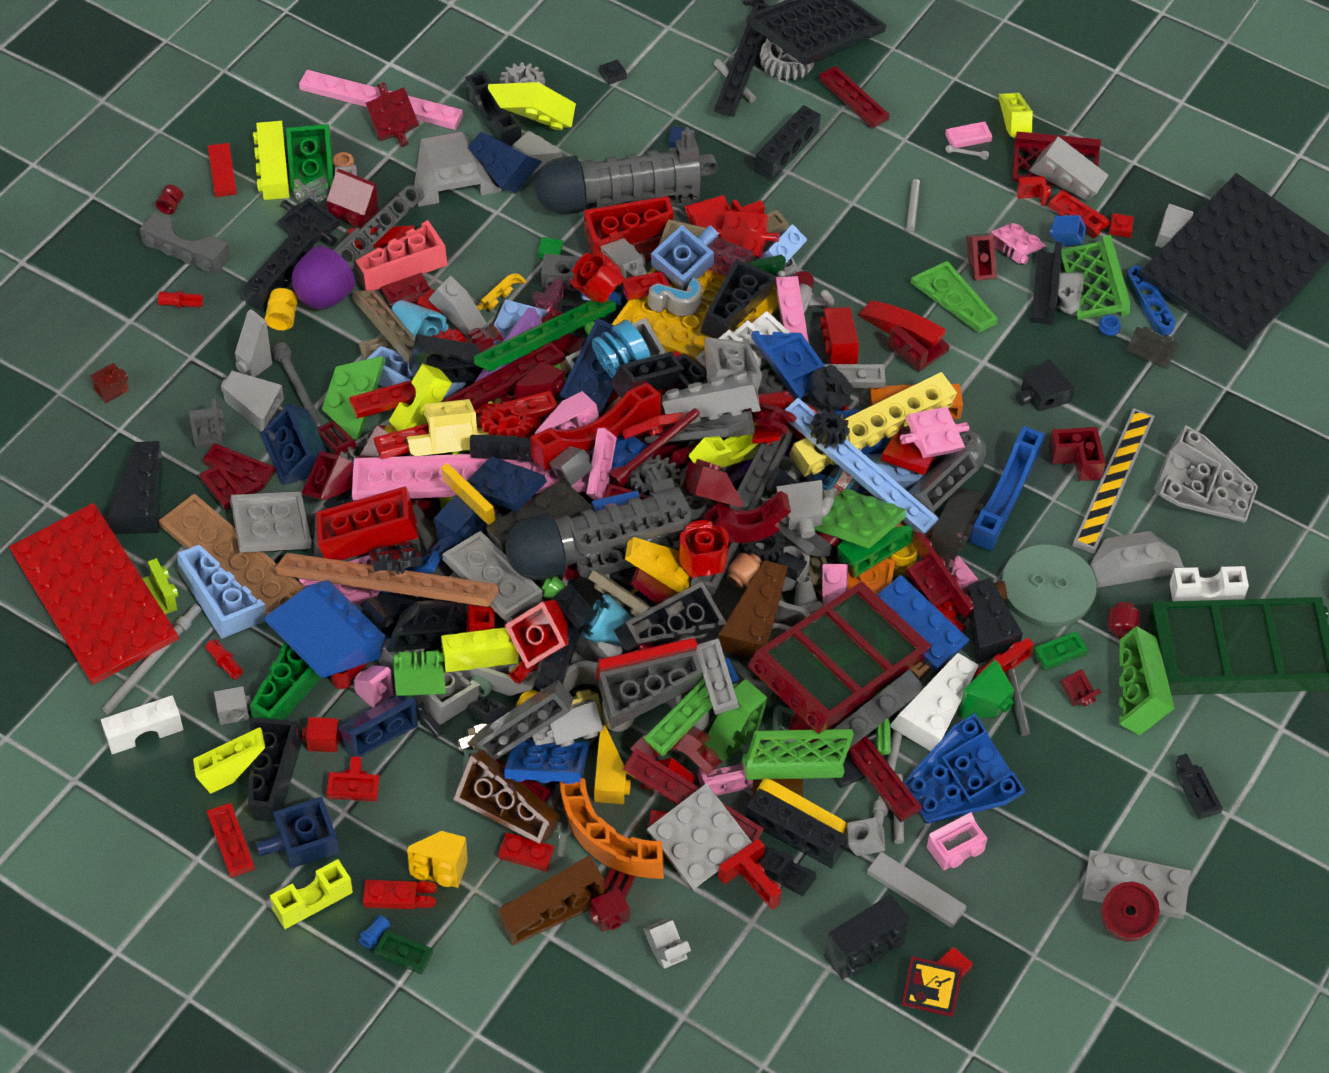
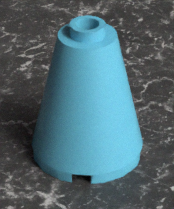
M400 300L392 306V312L414 337H416V334L436 336L439 335L441 330L445 333L449 328L445 320L446 317L434 310L405 300Z
M603 594L604 600H597L592 606L596 615L585 623L587 628L586 631L581 629V636L597 643L604 642L623 648L614 630L633 617L611 596Z

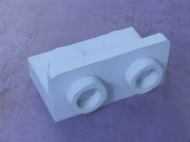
M792 224L780 234L779 242H773L762 253V258L757 260L782 254L787 263L807 241V238Z

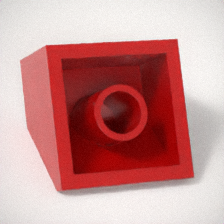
M556 600L543 601L505 625L527 669L568 645L567 620Z

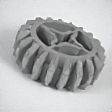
M768 38L761 47L760 59L762 68L765 69V73H770L771 77L777 76L778 80L785 78L788 81V79L792 78L795 81L797 77L803 79L804 75H809L810 70L814 67V62L807 65L799 63L790 54L769 41Z

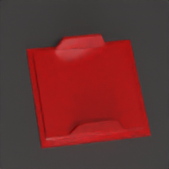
M724 195L684 206L690 224L704 228L711 226L721 229L724 223L725 212L731 211ZM720 237L715 238L711 243L720 241Z

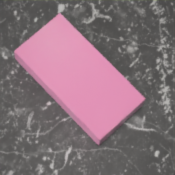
M986 122L946 129L945 132L948 142L953 148L992 141V134Z

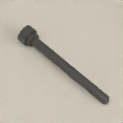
M285 342L276 344L271 349L275 360L283 364L304 408L309 410L316 428L323 426L290 360L291 350L288 344Z

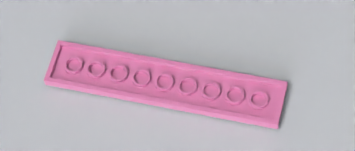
M588 450L586 451V453L589 455L590 458V451ZM470 454L390 457L382 460L380 457L354 458L352 497L353 500H359L407 486L410 498L454 497L456 493L443 481L441 467L446 463L450 464L467 481L488 459L471 458ZM501 459L545 475L547 482L535 494L587 492L590 471L571 486L560 482L552 468L544 471L535 461L521 462L519 459Z

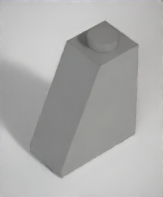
M231 371L228 378H225L222 382L221 390L223 391L225 402L261 432L274 419L284 400L282 385L246 374Z

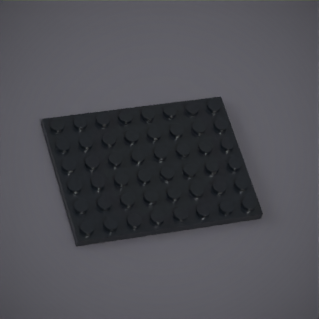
M1235 173L1141 269L1138 276L1246 351L1329 261V236Z

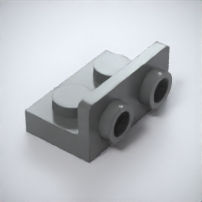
M216 398L211 399L212 408L189 411L195 448L213 446L214 443L218 445L223 444L222 435L226 434L225 422L220 421L224 419L222 406H217Z

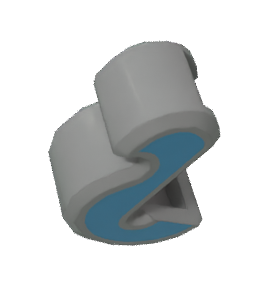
M693 277L687 291L658 283L654 284L649 288L648 306L657 312H662L663 308H667V310L677 316L694 314L701 304L702 285L699 280Z

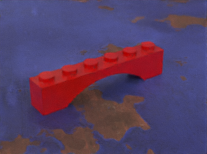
M646 382L627 391L623 398L609 412L588 425L570 430L548 428L531 436L532 459L546 471L552 468L549 463L569 446L583 449L585 452L594 448L598 428H606L617 437L623 434L622 431L624 429L660 416V393Z

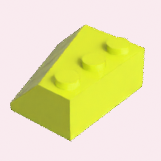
M539 82L488 85L489 91L500 108L548 125L553 130L561 131L563 128L572 127L576 103Z

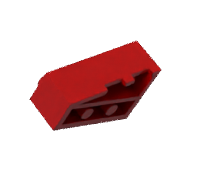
M851 307L824 308V317H820V330H822V339L825 342V354H827L828 364H858L859 341Z

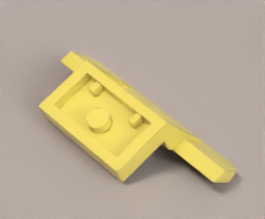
M466 399L423 404L424 415L429 424V434L408 436L407 441L410 453L414 456L470 450V435H488L489 432H483V428H477L476 412L470 400Z

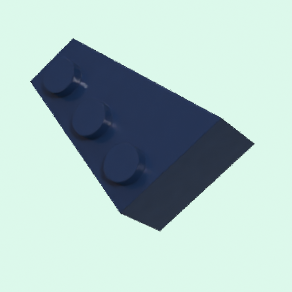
M481 131L468 146V149L501 188L513 193H517L542 163L541 160Z

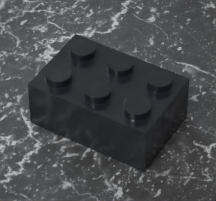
M889 894L828 932L824 957L842 980L849 975L853 977L860 973L868 963L874 964L884 956V953L891 949L893 951L897 950L904 944L909 916L893 896Z

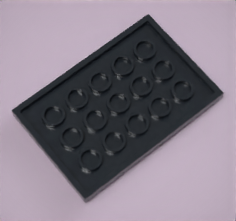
M785 0L752 13L746 19V23L752 26L754 30L760 32L769 41L775 43L784 52L790 54L803 65L810 64L885 32L887 26L852 0Z

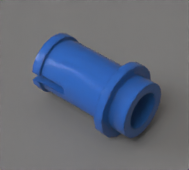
M381 915L377 916L367 930L360 933L359 942L368 949L376 947L378 939L390 927L389 921Z

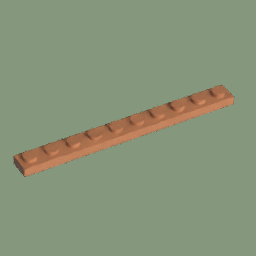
M286 553L275 567L277 574L316 581L329 580L335 584L486 607L491 604L499 592L497 584L406 570L403 574L399 572L400 575L396 574L395 570L374 572L372 565Z

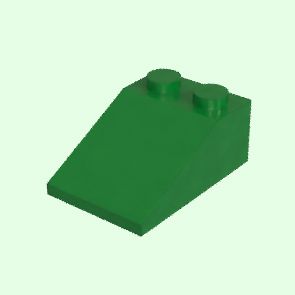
M329 124L286 128L291 191L330 188L334 180L332 137Z

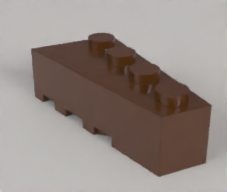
M484 750L470 755L453 800L539 844L549 840L553 835L560 815L521 782L505 779V768Z

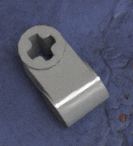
M1083 273L1059 274L1058 297L1060 298V309L1062 312L1070 314L1079 309L1081 292L1083 291Z

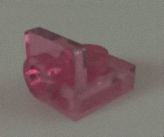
M554 279L552 285L546 288L545 294L535 291L533 293V307L547 310V312L550 308L556 310L558 302L561 301L564 295L563 281Z

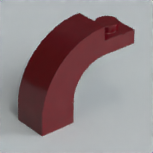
M780 491L762 506L748 511L735 510L722 502H718L703 514V520L711 521L712 525L718 528L722 526L729 535V542L748 543L759 541L781 530L779 521L791 513L788 494Z
M694 726L670 749L681 751L688 755L707 775L722 763L718 758V754L712 748H708L705 745L711 737ZM646 735L631 747L633 752L637 748L655 760L661 756L644 741Z

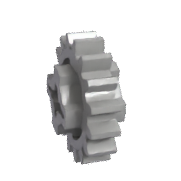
M521 62L520 66L514 63L513 68L506 67V72H501L500 84L539 82L545 86L543 72H539V67L532 68L530 63L527 66H524L523 62Z

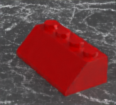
M407 486L316 512L318 546L326 559L341 561L368 553L369 550H373L378 545L392 546L418 538L417 520Z

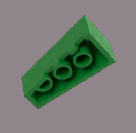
M286 642L283 643L276 662H273L270 667L267 679L261 684L250 705L253 718L285 720L321 680V677Z

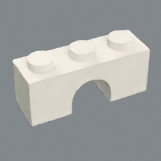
M1245 566L1221 567L1220 572L1210 578L1200 577L1198 567L1174 568L1169 584L1172 601L1244 599L1249 587Z
M173 695L101 719L104 734L112 754L136 747L135 739L147 731L158 732L159 738L183 731L181 717Z

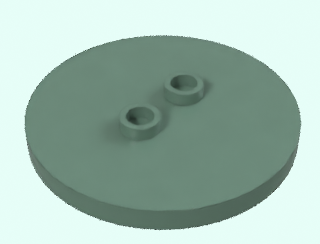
M1040 544L1020 550L1007 562L1002 575V581H1005L1007 599L1005 601L1009 607L1024 620L1045 627L1066 626L1080 620L1091 609L1097 591L1096 578L1089 564L1075 552L1056 545Z

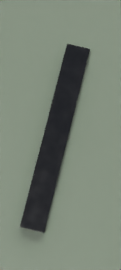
M756 2L752 13L771 5ZM749 24L746 26L715 105V113L735 117L764 42L765 36L754 30Z

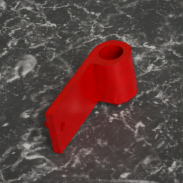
M787 391L759 394V402L781 407L783 410L794 402L793 396L789 395ZM781 418L780 423L786 425L787 421ZM756 427L752 443L766 442V445H770L772 441H780L782 434L775 430L769 431Z

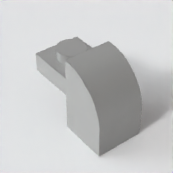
M665 918L643 928L652 952L664 969L688 959L686 953L691 951L688 941L680 939L673 920Z

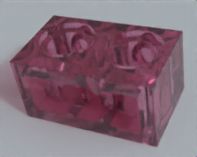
M718 237L707 246L714 252V264L709 270L727 276L735 259L744 263L752 261L753 251Z

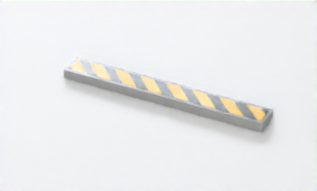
M1133 408L1075 537L1073 547L1095 554L1154 421V415Z

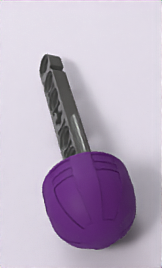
M408 185L400 190L393 199L384 205L360 229L355 228L333 250L323 246H316L303 256L296 264L292 274V286L300 301L315 309H327L342 301L355 286V278L352 269L356 266L355 260L370 253L374 249L373 245L408 210L412 209L419 202L421 197L419 190L415 186ZM406 191L413 195V201L407 199ZM393 203L400 206V213L393 209ZM381 215L388 219V225H384L381 222ZM376 227L377 230L371 235L369 232L372 228ZM355 239L362 243V250L356 248ZM342 252H346L348 254L349 262H346L342 258Z

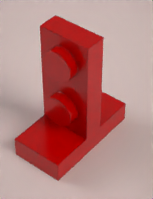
M758 838L719 865L718 879L725 885L740 874L773 910L780 905L781 889L774 880L771 881L765 875L763 867L758 863L764 857L765 845Z

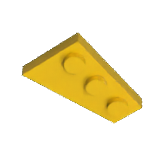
M636 537L628 541L625 560L678 593L689 588L690 576L679 563V551Z

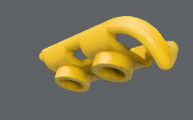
M517 273L508 275L480 300L481 303L476 307L479 311L481 309L492 311L498 305L499 301L497 299L503 296L506 298L514 290L511 287L512 284H525L526 280Z

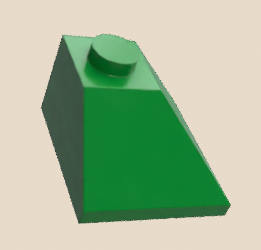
M996 660L963 690L958 713L959 717L968 718L975 713L978 718H996L1002 711L1006 713L1013 705L1014 688Z

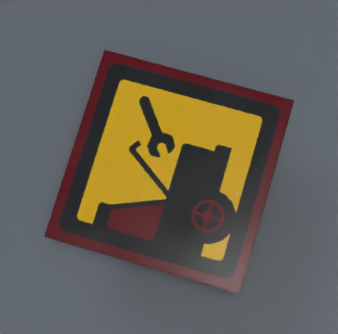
M912 956L902 1006L953 1017L963 968Z

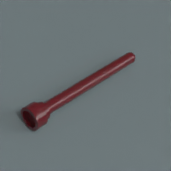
M694 408L628 464L624 467H615L609 472V477L613 483L619 487L624 486L628 482L630 473L695 420L700 414L699 410Z

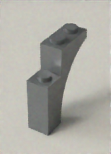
M415 504L412 506L417 520L418 538L406 542L417 544L421 556L424 557L429 554L428 551L438 542L436 529L419 506ZM442 558L435 571L430 574L449 577L453 571Z
M909 669L834 729H853L854 736L849 747L851 748L924 689V686ZM844 738L836 739L833 742L837 743Z

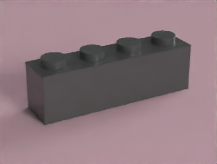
M969 449L947 455L908 492L933 513L979 467Z
M557 680L482 729L476 745L496 760L570 712L573 697L562 683Z

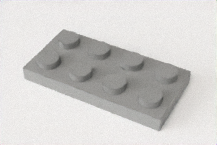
M481 531L443 553V561L462 579L497 584L499 592L489 606L504 620H507L542 598L543 591L531 579L518 574L511 567L507 556Z
M1090 850L1082 899L1102 903L1113 887L1123 882L1133 881L1144 884L1153 891L1159 902V915L1184 919L1191 871Z

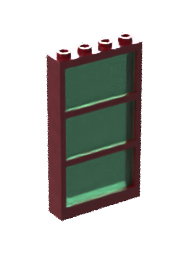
M861 581L758 649L748 667L811 728L820 734L920 663L932 645Z

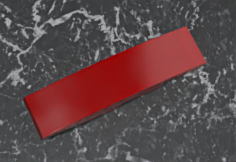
M873 300L858 315L889 335L890 329L897 324L915 340L918 339L931 348L945 336L946 332L945 328L922 316Z

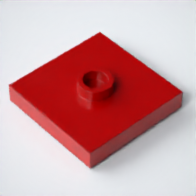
M685 412L656 416L622 431L624 439L659 435L664 432V429L673 426L684 417Z

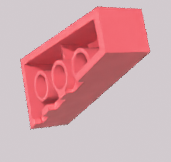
M428 220L422 223L421 228L407 231L405 237L389 241L387 247L383 249L377 248L355 260L358 281L365 291H375L384 285L447 266L445 245Z

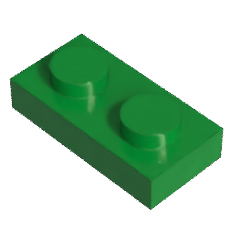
M1075 631L1034 647L1033 653L1044 671L1087 655L1088 649Z

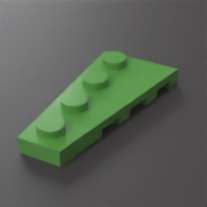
M948 261L911 278L912 285L978 333L997 325L998 318Z

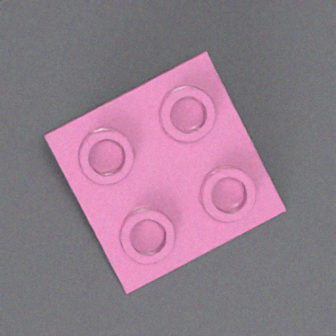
M1015 223L991 231L994 237V247L1002 251L1003 254L1007 253V256L1011 257L1018 264L1022 263L1025 265L1029 260L1028 254L1046 247L1037 236L1030 235L1023 230L1022 226Z

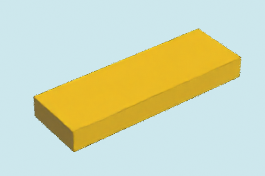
M446 463L441 467L443 481L488 525L495 521L493 506L450 464Z

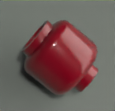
M1119 602L1109 609L1108 630L1116 634V638L1121 639L1136 626L1139 627V611L1134 608L1133 604Z

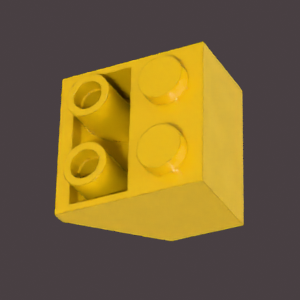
M440 831L410 845L407 849L410 875L418 880L437 882L444 887H459L468 863L466 837Z

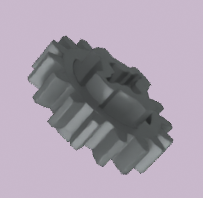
M657 455L656 459L649 457L647 461L630 473V487L634 488V491L638 490L639 493L648 496L651 493V481L647 473L652 471L653 467L661 469L665 479H668L670 476L675 487L681 485L680 469H676V463L669 464L668 457L660 460V455Z

